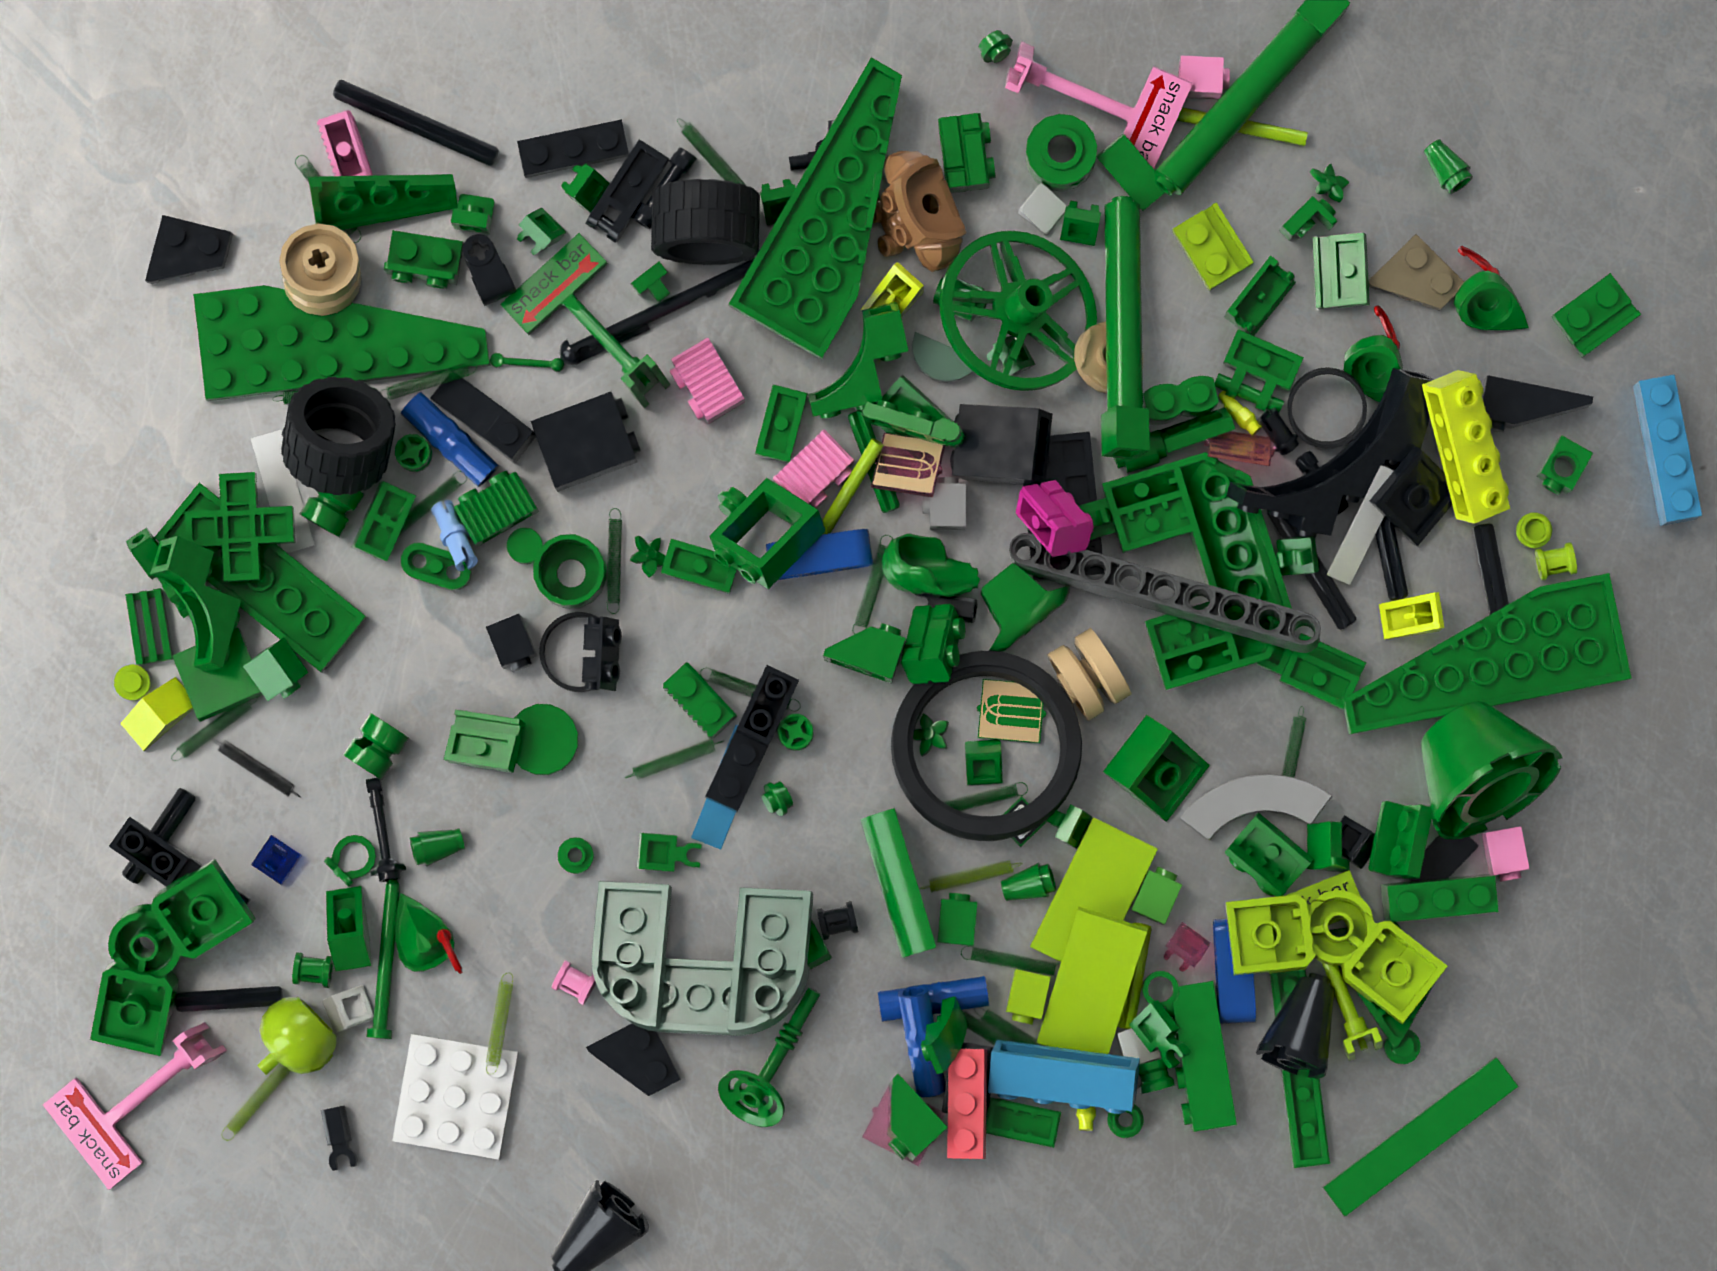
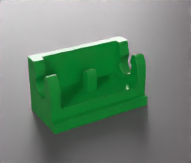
M1270 255L1226 311L1224 317L1241 331L1255 336L1295 285L1294 274L1290 271H1284L1279 266V262Z
M381 481L351 547L370 554L377 559L388 561L416 495Z

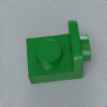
M461 194L457 209L453 208L451 224L454 229L490 235L495 206L494 199Z
M1312 196L1279 231L1289 241L1296 234L1302 238L1316 224L1312 220L1314 216L1330 231L1338 222L1334 217L1336 211L1324 199L1321 198L1318 201Z

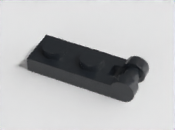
M639 139L590 213L585 224L594 230L598 227L607 233L606 237L614 243L618 242L636 210L668 164L669 158ZM609 207L620 212L616 221L605 216Z

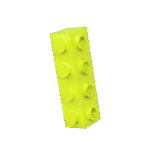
M1456 370L1422 384L1456 519L1475 524L1510 509L1508 501L1509 489L1502 477L1499 465L1501 460L1500 453L1493 442L1491 434L1492 421L1485 410L1482 398L1484 393L1483 386L1477 378V374Z

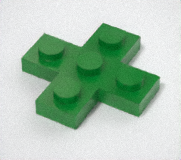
M257 473L219 474L220 510L184 512L186 540L204 548L222 547L223 581L225 583L261 581L260 545L296 543L294 507L258 508Z

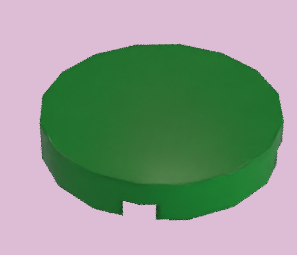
M535 704L524 708L514 717L525 722V726L521 729L520 738L522 739L516 760L521 769L534 775H550L563 770L573 760L578 749V731L574 721L564 710L551 704Z

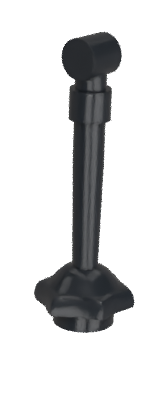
M377 777L366 779L367 792L370 793V807L373 809L382 858L376 867L370 871V875L378 876L379 882L400 879V873L406 870V866L390 857L383 809L385 804L384 797L381 794V791H383L382 782Z

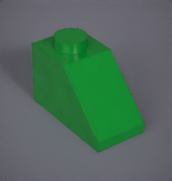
M362 886L326 891L327 942L335 972L371 966L370 936Z

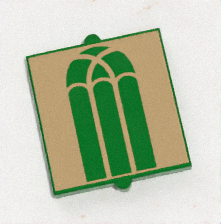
M983 679L981 704L977 706V711L980 712L978 738L1040 744L1042 718L1046 716V711L1043 710V702L1030 690L1013 681Z

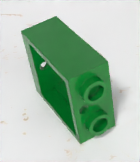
M766 478L709 537L715 550L713 555L719 563L727 568L730 566L739 570L740 574L752 584L757 582L769 590L818 540L826 529L818 509ZM770 511L792 526L761 558H758L737 543Z

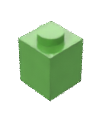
M1157 867L1156 872L1148 870L1130 911L1165 925L1182 887V884L1175 882L1178 875L1160 867Z

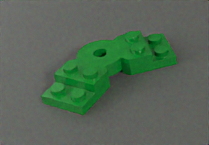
M216 859L191 874L187 873L160 890L154 897L152 904H142L129 909L115 924L108 940V951L111 959H114V961L102 973L90 1040L161 1056L164 1050L169 1019L173 1014L179 983L172 969L182 956L194 959L247 927L256 919ZM140 937L149 938L154 943L155 948H145L140 942Z

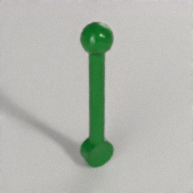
M494 353L490 357L491 365L496 368H500L505 364L546 367L560 372L565 366L561 358H555L552 361L506 358L500 353Z

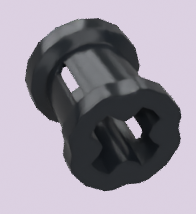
M852 901L846 902L844 907L824 911L822 908L816 909L823 940H828L830 935L850 930L853 933L859 932Z

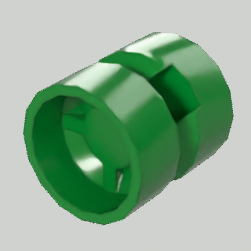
M317 491L318 497H309L299 515L340 538L349 522L345 513L347 511H354L365 494L359 491L351 495H333Z
M370 713L360 728L361 738H353L343 755L383 780L393 764L390 757L400 754L409 737Z

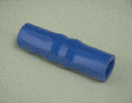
M422 392L414 396L400 414L429 441L431 446L438 449L445 459L452 462L477 487L483 485L499 467L471 439L468 433L461 430L454 420L447 417Z
M985 976L921 985L928 988L933 1014H941L942 1000L956 996L961 1010L989 1006ZM904 988L878 992L882 1022L902 1019L898 993Z
M910 986L900 990L898 997L915 1089L919 1097H934L945 1092L946 1084L944 1073H936L932 1062L925 1060L921 1048V1041L925 1040L926 1024L934 1023L929 991L926 986Z

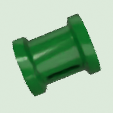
M296 952L292 983L297 985L301 981L320 983L324 988H329L333 973L332 957L326 956L325 959L304 957L303 953Z

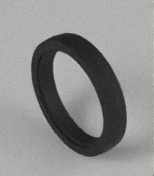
M976 651L960 654L959 664L953 667L949 682L933 683L930 680L928 683L914 684L903 699L895 717L891 736V755L894 771L900 787L912 806L926 820L939 829L957 837L976 841H997L1013 838L1036 828L1058 810L1072 790L1078 776L1082 757V737L1078 718L1070 699L1059 683L1036 664L1019 656L997 651ZM992 676L1011 680L1022 685L1043 702L1057 727L1060 756L1052 780L1035 800L1023 808L1008 814L977 816L950 807L937 798L927 787L916 766L913 753V735L921 713L931 699L940 691L953 683L967 678Z

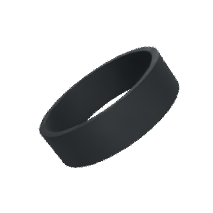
M1330 367L1312 370L1304 374L1294 384L1289 394L1287 407L1291 427L1299 438L1311 446L1324 449L1343 446L1359 434L1365 423L1367 403L1364 391L1358 381L1343 370ZM1325 374L1340 376L1353 384L1361 396L1363 406L1361 418L1353 431L1341 439L1335 441L1315 440L1304 434L1294 421L1292 415L1294 396L1302 384L1315 376Z
M572 612L554 620L545 630L539 647L541 665L548 677L558 686L574 692L591 690H585V686H569L558 681L551 674L546 664L545 646L549 635L560 623L572 618L597 617L586 612Z

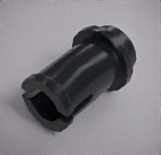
M1272 408L1270 412L1266 411L1257 419L1258 424L1262 426L1274 444L1272 449L1275 452H1279L1283 456L1293 451L1299 445L1296 440L1298 438L1297 434L1290 431L1276 408Z

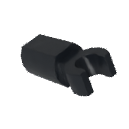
M927 593L915 594L918 597L927 598L928 605L932 607L940 604H951L955 607L959 618H963L964 622H975L978 605L977 599L958 596H940L936 598L934 595Z
M345 1105L321 1110L327 1146L332 1145L333 1150L329 1156L330 1168L332 1171L338 1170L337 1158L341 1154L348 1156L351 1167L357 1166V1155L349 1148L348 1144L352 1139Z

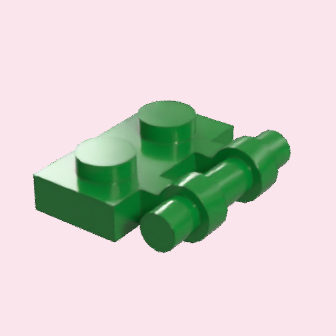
M1238 329L1223 364L1236 370L1232 378L1218 373L1215 387L1226 391L1225 395L1233 399L1238 396L1256 404L1255 408L1265 412L1266 409L1276 408L1278 413H1280L1285 401L1272 396L1275 387L1289 392L1304 357ZM1248 374L1265 381L1262 391L1242 383L1245 375Z

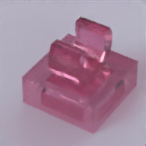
M1181 922L1166 944L1168 949L1164 954V959L1168 960L1172 954H1176L1184 960L1179 968L1181 972L1187 970L1190 965L1195 968L1211 943Z

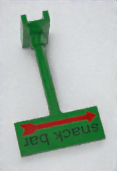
M578 233L518 287L516 293L511 294L500 305L528 335L564 305L622 366L621 371L624 375L621 377V380L633 397L645 409L649 405V402L644 397L648 391L658 382L665 390L671 384L648 354L641 360L638 357H632L576 298L575 293L608 264L588 241Z

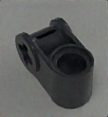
M481 234L472 235L467 238L463 244L462 251L471 272L472 281L483 305L487 306L516 293L517 291L505 264L502 263L490 238ZM477 244L482 249L488 247V250L485 251L486 258L480 261L477 256L470 257L474 253L473 246Z

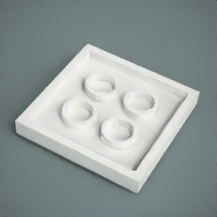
M411 1034L392 1141L499 1160L519 1052L502 1049L501 1059H496L500 1061V1065L498 1064L497 1068V1066H491L497 1064H490L496 1062H486L488 1047Z

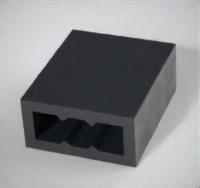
M608 392L530 421L557 492L638 462L635 453L640 452L641 449L634 431L627 433L622 421L629 418L622 398L615 400L612 392Z
M960 404L959 414L956 415L954 422L958 423V426L962 429L961 431L964 432L965 441L951 453L950 465L953 470L952 475L970 481L1038 485L1045 482L1053 414L1040 408Z

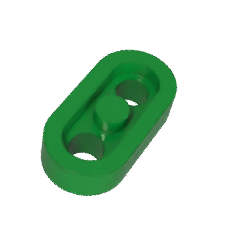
M413 543L406 547L401 555V566L408 576L448 590L455 591L464 588L472 576V569L468 570L465 562H463L464 571H460L458 578L450 579L447 574L448 570L455 566L451 553L431 545ZM419 555L426 558V565L422 568L414 566V559Z

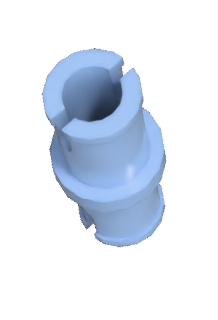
M444 500L446 509H444L440 501L431 508V512L441 530V542L444 546L448 547L456 569L464 571L463 562H465L469 570L478 562L467 539L469 533L465 526L460 523L453 502L451 500Z

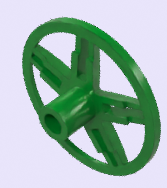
M1021 231L995 232L970 243L949 265L940 290L941 321L953 350L974 373L992 384L1011 390L1033 391L1044 389L1061 382L1077 370L1074 362L1076 344L1067 337L1069 334L1046 313L1050 306L1068 295L1070 291L1078 286L1085 306V331L1089 327L1097 325V310L1092 289L1077 263L1054 243L1035 234ZM1009 242L1024 243L1040 248L1055 257L1066 269L1058 274L1054 273L1043 280H1026L1018 257L1014 256ZM997 243L1000 244L1001 252L1012 281L1011 283H1008L1002 259H1000V255L998 252ZM990 246L1000 292L971 290L970 292L954 291L957 276L964 264L976 252ZM1072 275L1075 281L1052 295L1049 287ZM953 301L992 304V310L973 306L953 305ZM954 312L1002 321L991 366L980 360L965 343L957 327ZM1041 327H1042V329H1043L1052 339H1054L1063 349H1065L1068 353H1070V354L1073 356V358H1071L1070 356H1068L1065 352H1063V351L1059 348V346H1058L1055 342H1053V341H1052L1050 338H1048L1045 334H1043L1041 331H1039V330L1041 329ZM1009 334L1014 336L1001 372L996 370L1002 353L1006 335ZM1027 334L1066 363L1059 370L1041 377L1021 378L1009 375Z

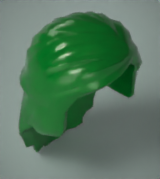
M912 533L904 534L892 539L883 553L882 570L885 578L893 587L901 591L913 594L927 593L952 597L969 593L973 589L978 588L980 583L978 569L973 568L971 563L948 558L944 544L936 537L918 536Z

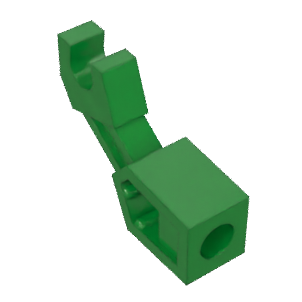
M146 527L128 539L126 543L130 552L148 577L153 580L156 577L151 575V570L159 543ZM159 579L166 595L175 604L183 619L189 615L188 610L180 597L170 586Z

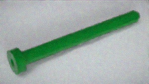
M388 880L385 885L373 1028H367L366 1037L392 1039V1030H387L395 946L396 914L400 890L398 880Z

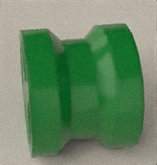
M417 434L403 436L395 446L394 454L396 460L407 471H423L432 461L433 452L431 446L423 437Z
M790 714L784 717L777 729L778 738L782 745L793 751L808 747L814 736L811 722L804 715Z
M1162 1058L1139 1064L1140 1094L1175 1086L1174 1079L1169 1076L1168 1067Z

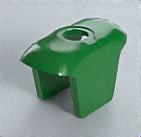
M1014 563L1010 564L985 584L980 594L1000 631L989 651L1000 652L1007 650L1016 641L1030 632L1038 623H1041L1055 610L1060 608L1068 599L1070 586L1047 591Z

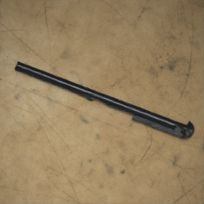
M755 258L621 320L606 329L619 343L650 330L649 323L685 307L705 295L709 298L715 295L718 290L742 280ZM590 335L571 345L567 339L564 340L560 345L559 355L566 364L577 365L606 349L593 335Z

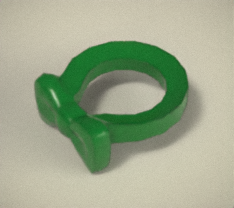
M346 836L335 846L332 857L324 859V863L333 871L335 876L339 877L350 887L354 883L352 879L363 877L372 870L376 861V852L372 843L363 836ZM349 843H361L368 851V862L360 870L344 872L339 867L341 851Z

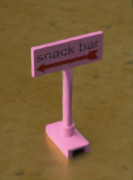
M1021 41L1014 68L1010 67L1007 73L1006 89L1019 93L1025 82L1038 87L1042 84L1126 120L1127 125L1123 133L1155 169L1193 85L1192 82L1153 66L1135 107H1129L1046 71L1047 67L1033 62L1034 46Z
M205 1022L182 1032L172 1040L179 1048L174 1052V1058L107 1113L102 1111L78 1078H74L43 1104L44 1108L108 1190L143 1163L116 1129V1123L183 1068L186 1070L192 1066L194 1069L216 1060L227 1051L223 1045L212 1049L201 1035L209 1029Z

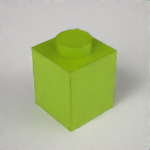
M1018 969L1014 970L1005 1011L1013 1013L1011 1020L1033 1025L1034 1018L1042 1019L1051 979L1050 976Z

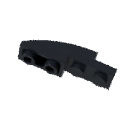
M766 665L705 798L734 812H738L799 679Z
M131 817L127 819L109 845L111 849L164 886H168L187 873L191 874L204 866ZM237 890L246 905H248L251 899Z

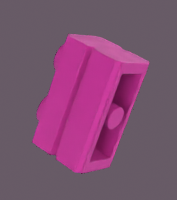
M1056 480L1043 482L1040 486L1033 484L1022 487L1019 493L1016 514L1052 557L1065 555L1068 551L1074 553L1086 550L1094 528L1093 520L1088 513H1084L1075 503L1071 493H1066Z

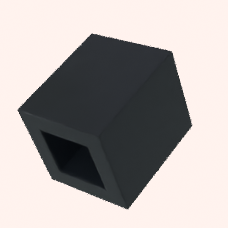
M520 614L486 626L503 669L510 667L512 672L532 665L530 659L536 657L537 653Z

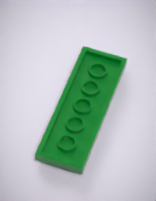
M199 482L154 538L158 542L176 536L186 539L184 512L220 510V498ZM277 544L260 545L261 581L225 583L223 581L222 547L207 548L214 551L211 561L213 569L207 581L220 592L241 600V609L277 638L282 639L284 637L292 650L321 673H323L367 618Z

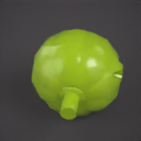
M300 997L283 998L269 1006L261 1018L259 1032L263 1044L270 1053L257 1066L265 1075H268L279 1063L283 1064L290 1071L299 1074L321 1070L333 1057L337 1036L322 1018Z

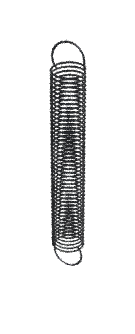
M225 740L226 742L222 747L219 745V752L276 790H280L287 797L290 795L292 786L290 787L289 784L287 785L286 782L284 783L283 780L281 781L280 778L278 779L277 776L275 777L274 774L272 775L271 772L269 773L268 770L266 771L265 768L263 769L262 766L257 765V760Z

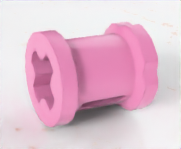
M565 960L551 988L556 991L558 989L563 990L578 998V1003L584 1005L596 982L594 975L589 976L571 967V963Z

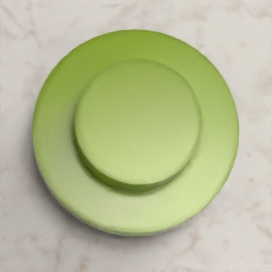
M1536 512L1528 513L1518 521L1516 535L1520 543L1525 547L1532 549L1540 548L1550 540L1552 525L1543 514Z
M134 664L126 665L119 669L115 675V690L124 699H141L150 689V676L141 666Z

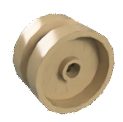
M318 223L304 226L289 236L282 246L279 263L285 293L293 305L308 314L320 316L338 313L349 306L359 293L362 278L356 245L348 234L335 226Z
M1091 628L1075 637L1074 645L1081 657L1080 661L1072 650L1065 645L1047 654L1060 685L1087 721L1104 712V703L1097 689L1100 688L1106 698L1114 704L1119 703L1132 694L1113 658Z

